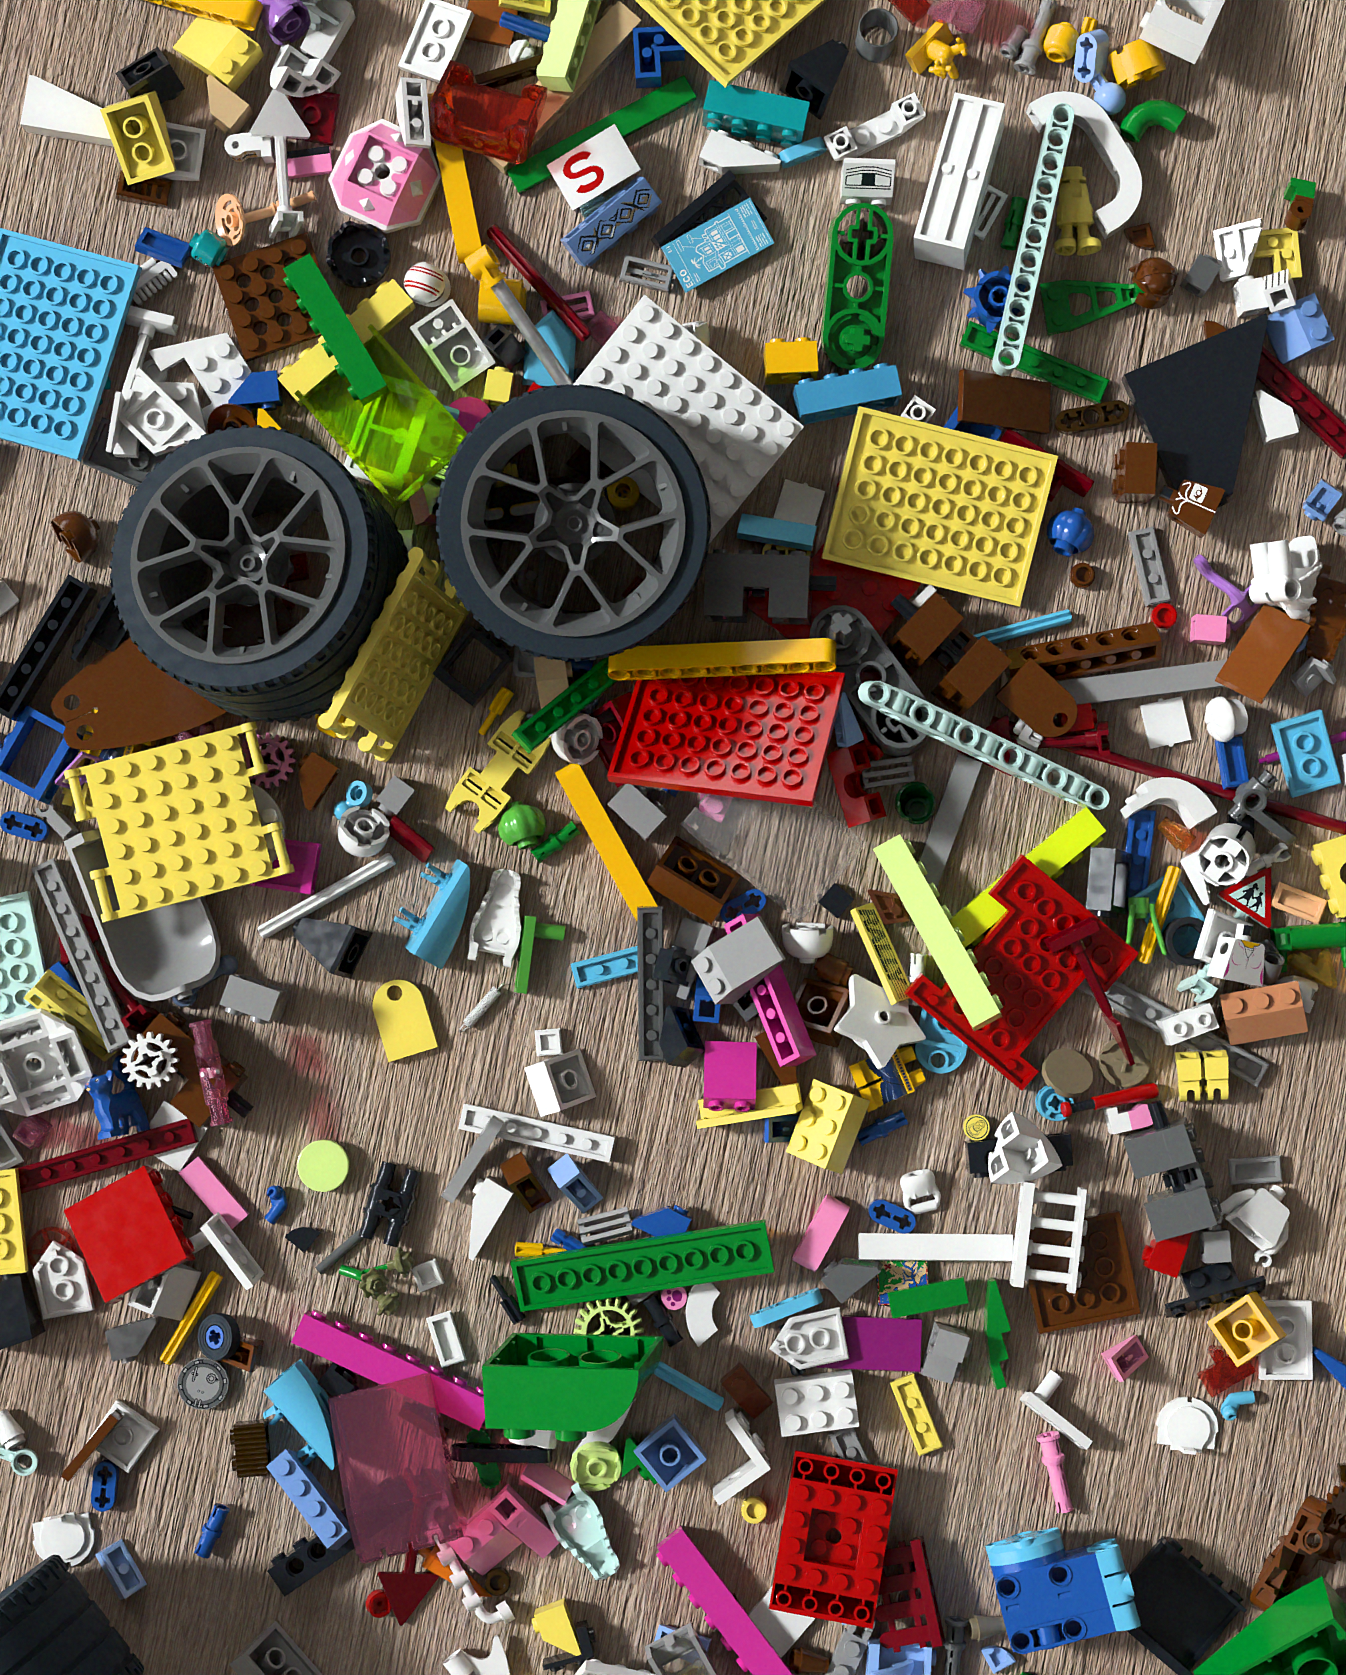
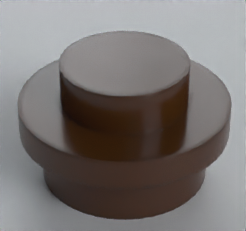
M1078 563L1070 570L1069 578L1075 587L1087 588L1095 580V571L1087 563Z

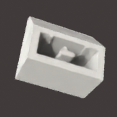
M179 1264L134 1289L128 1305L151 1315L181 1321L202 1272Z

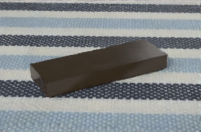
M543 54L474 75L478 91L482 93L537 75V66L541 63Z

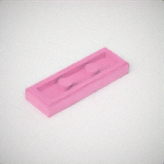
M200 1156L178 1173L214 1215L218 1212L221 1214L231 1229L249 1215L247 1210Z

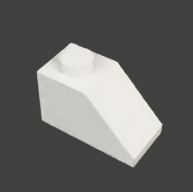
M1262 390L1253 393L1252 406L1263 445L1293 438L1299 433L1300 420L1298 415L1294 414L1292 407Z

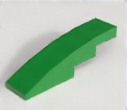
M992 1277L987 1279L984 1303V1336L993 1385L998 1390L1007 1387L999 1362L1009 1359L1002 1333L1011 1331L996 1280Z

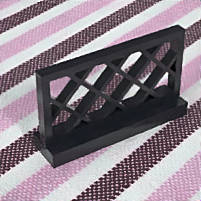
M729 170L651 238V241L656 247L661 249L662 246L677 239L678 235L683 231L686 234L691 224L707 222V210L711 207L722 208L721 213H723L725 208L730 209L736 206L726 204V194L733 188L740 195V203L750 197ZM722 198V204H717L716 202ZM753 202V204H754L756 210L758 211V213H759V215H760V217H761V219H762V221H763V223H764V222L767 220V217H766V216L763 214V212L758 208V206ZM701 215H703V220H697Z

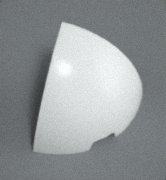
M282 45L272 67L270 85L273 89L285 95L293 97L311 96L322 93L331 87L339 78L341 72L322 59H309L291 45Z
M1011 1112L999 1125L995 1133V1137L998 1138L995 1151L990 1152L988 1158L991 1183L1017 1184L1028 1182L1052 1173L1063 1166L1050 1141L1028 1119Z

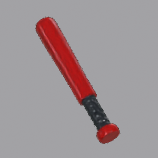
M1148 1083L1094 1096L1089 1100L1081 1102H1062L1060 1108L1064 1117H1070L1072 1113L1084 1110H1098L1154 1099L1159 1096L1160 1091L1156 1083Z

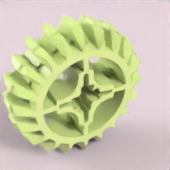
M616 1297L615 1303H610L611 1298H607L606 1303H602L601 1299L596 1300L597 1306L588 1301L586 1305L590 1311L588 1312L583 1308L580 1309L579 1313L585 1318L575 1319V1323L582 1327L574 1328V1334L604 1335L602 1331L605 1329V1320L607 1325L609 1324L611 1327L614 1326L616 1328L613 1330L612 1335H618L624 1329L630 1328V1336H637L635 1334L643 1333L644 1328L635 1326L642 1322L641 1317H632L637 1313V1308H632L628 1311L627 1308L630 1302L627 1300L621 1306L619 1305L621 1297ZM606 1310L619 1312L626 1320L613 1321ZM596 1313H599L601 1325L594 1329L593 1332L587 1333V1325L590 1319Z

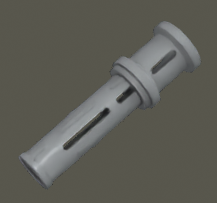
M1041 0L1029 37L1022 42L1021 55L1019 60L1014 63L1015 70L1022 74L1034 75L1036 72L1035 65L1037 59L1044 50L1042 43L1058 4L1056 0Z

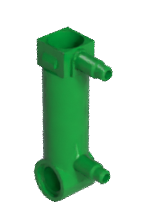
M1346 922L1291 925L1286 928L1270 929V939L1274 942L1275 947L1285 960L1280 973L1287 972V952L1341 948V959L1343 967L1346 968Z

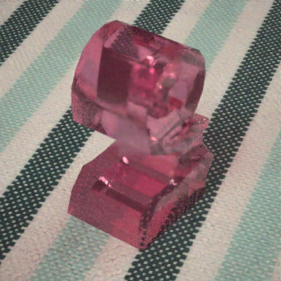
M34 1114L25 1118L19 1124L12 1137L29 1149L34 1147L39 1149L53 1129V1125L39 1115Z

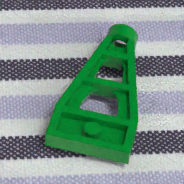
M1066 279L1041 283L1039 290L1047 336L1077 330L1137 304L1135 300L1139 292L1143 294L1145 292L1136 283L1120 284ZM1109 291L1115 293L1116 303L1114 305L1104 308L1098 307L1096 293ZM1130 291H1132L1133 298L1129 296ZM1072 293L1088 295L1091 302L1090 310L1077 316L1071 314L1068 296Z

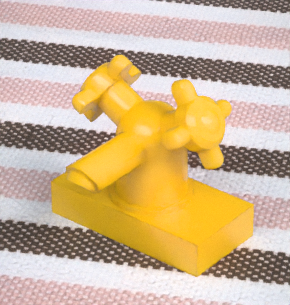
M939 18L909 49L905 56L913 72L919 75L935 61L934 67H929L928 69L930 73H934L942 79H945L946 73H948L950 78L957 79L959 72L953 59L954 56L962 53L963 57L967 56V44L963 39L956 38L957 44L949 46L954 38L946 21Z

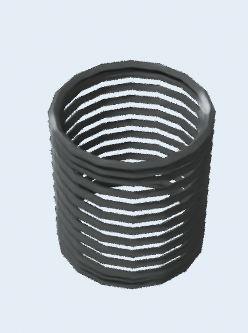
M874 8L864 13L859 20L855 46L858 54L864 60L878 63L891 56L899 30L898 21L893 13L883 8ZM872 26L882 27L888 31L892 40L883 45H874L865 40L862 31Z

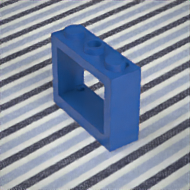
M26 706L19 713L13 731L4 740V746L0 752V779L36 800L49 805L59 788V785L55 784L54 781L76 758L80 750L69 747L63 738L35 789L7 774L37 720L62 734L66 728L43 713ZM77 733V737L83 740L84 736Z

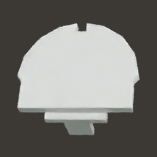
M1187 1396L1177 1397L1168 1402L1159 1412L1156 1422L1158 1426L1157 1444L1171 1445V1450H1180L1183 1454L1196 1455V1452L1202 1453V1448H1215V1436L1218 1432L1217 1418L1212 1409L1202 1400L1192 1397V1401L1189 1402L1187 1401Z
M75 1512L44 1517V1521L32 1523L35 1538L33 1545L37 1554L43 1560L51 1555H60L66 1564L70 1562L72 1567L79 1564L91 1552L95 1542V1529L92 1528L89 1512L76 1515Z

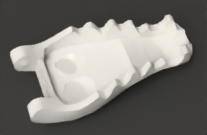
M499 869L493 872L489 890L485 894L471 924L468 960L476 961L478 951L505 956L503 966L511 968L521 937L519 901L521 877L518 873L506 869Z

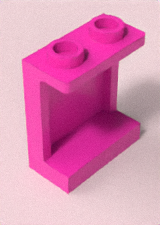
M284 839L290 864H293L295 872L249 884L251 886L314 895L322 844ZM278 857L272 863L273 869L280 867Z
M705 1041L703 1108H708L711 1111L735 1109L738 1112H747L755 1109L757 1042Z

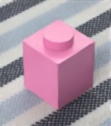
M1196 614L1191 617L1190 643L1221 645L1226 642V639H1229L1230 624H1227V616Z

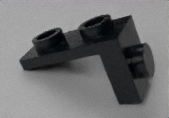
M587 1620L577 1622L576 1631L582 1654L575 1656L565 1652L544 1658L542 1663L543 1670L550 1669L551 1672L564 1669L566 1664L575 1662L576 1665H582L585 1660H591L590 1658L594 1657L595 1653L593 1643L597 1642L594 1627H589Z

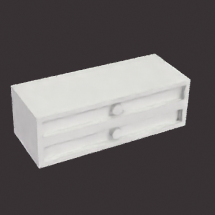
M955 92L914 234L915 259L964 270L1004 130V103Z

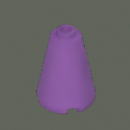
M258 0L263 4L260 18L269 37L275 44L281 46L284 45V41L288 40L293 43L301 38L309 29L310 15L308 8L301 0Z

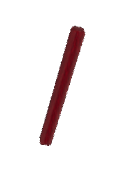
M496 224L491 226L487 230V236L580 341L587 340L592 335L591 329L502 229Z

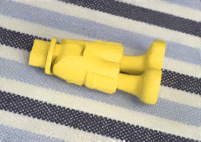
M1080 166L1063 167V177L1060 179L1058 196L1059 205L1056 210L1057 226L1062 229L1061 238L1054 244L1055 253L1070 256L1077 249L1078 256L1094 254L1100 251L1102 246L1101 241L1098 238L1091 237L1089 233V227L1094 224V217L1086 177L1083 176L1082 167ZM1073 226L1077 228V248L1076 240L1073 238Z

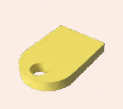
M392 980L383 984L374 996L373 1012L388 1062L439 1047L420 989L415 984L406 980ZM394 985L399 986L402 990L401 998L396 1001L388 996L389 988Z

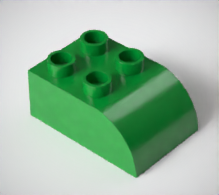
M512 1333L482 1365L485 1427L503 1429L504 1437L513 1440L533 1437L536 1434V1430L555 1431V1438L560 1441L570 1442L584 1439L587 1436V1432L600 1430L611 1425L629 1408L659 1364L663 1351L664 1336Z

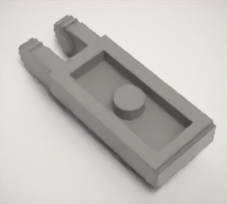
M848 1624L847 1629L844 1628L829 1661L828 1671L823 1675H854L873 1629L864 1627L863 1633L860 1636L854 1633L857 1626Z

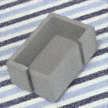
M231 974L220 1005L225 1006V1012L237 1016L251 1015L250 1020L263 1025L273 1024V1021L282 1019L291 991L270 983L268 987H265L264 981L244 974Z

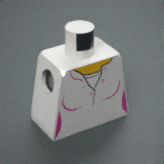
M1237 924L1235 938L1223 936L1219 938L1207 976L1262 987L1265 947L1263 944L1250 942L1253 926Z

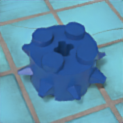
M1004 266L1000 272L994 271L988 274L983 269L978 270L980 280L977 286L965 288L963 292L971 298V311L967 314L968 319L975 317L980 324L986 327L989 334L992 333L994 328H1000L1012 276V274H1009V266ZM1017 284L1018 289L1021 292H1025L1026 286ZM994 296L996 297V299L1000 297L1002 299V302L996 303L993 300ZM1012 308V313L1018 316L1021 311L1017 308Z

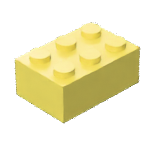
M814 1079L786 1152L824 1169L842 1174L870 1101Z

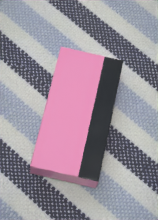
M324 146L287 151L288 179L331 174L333 166L330 147Z

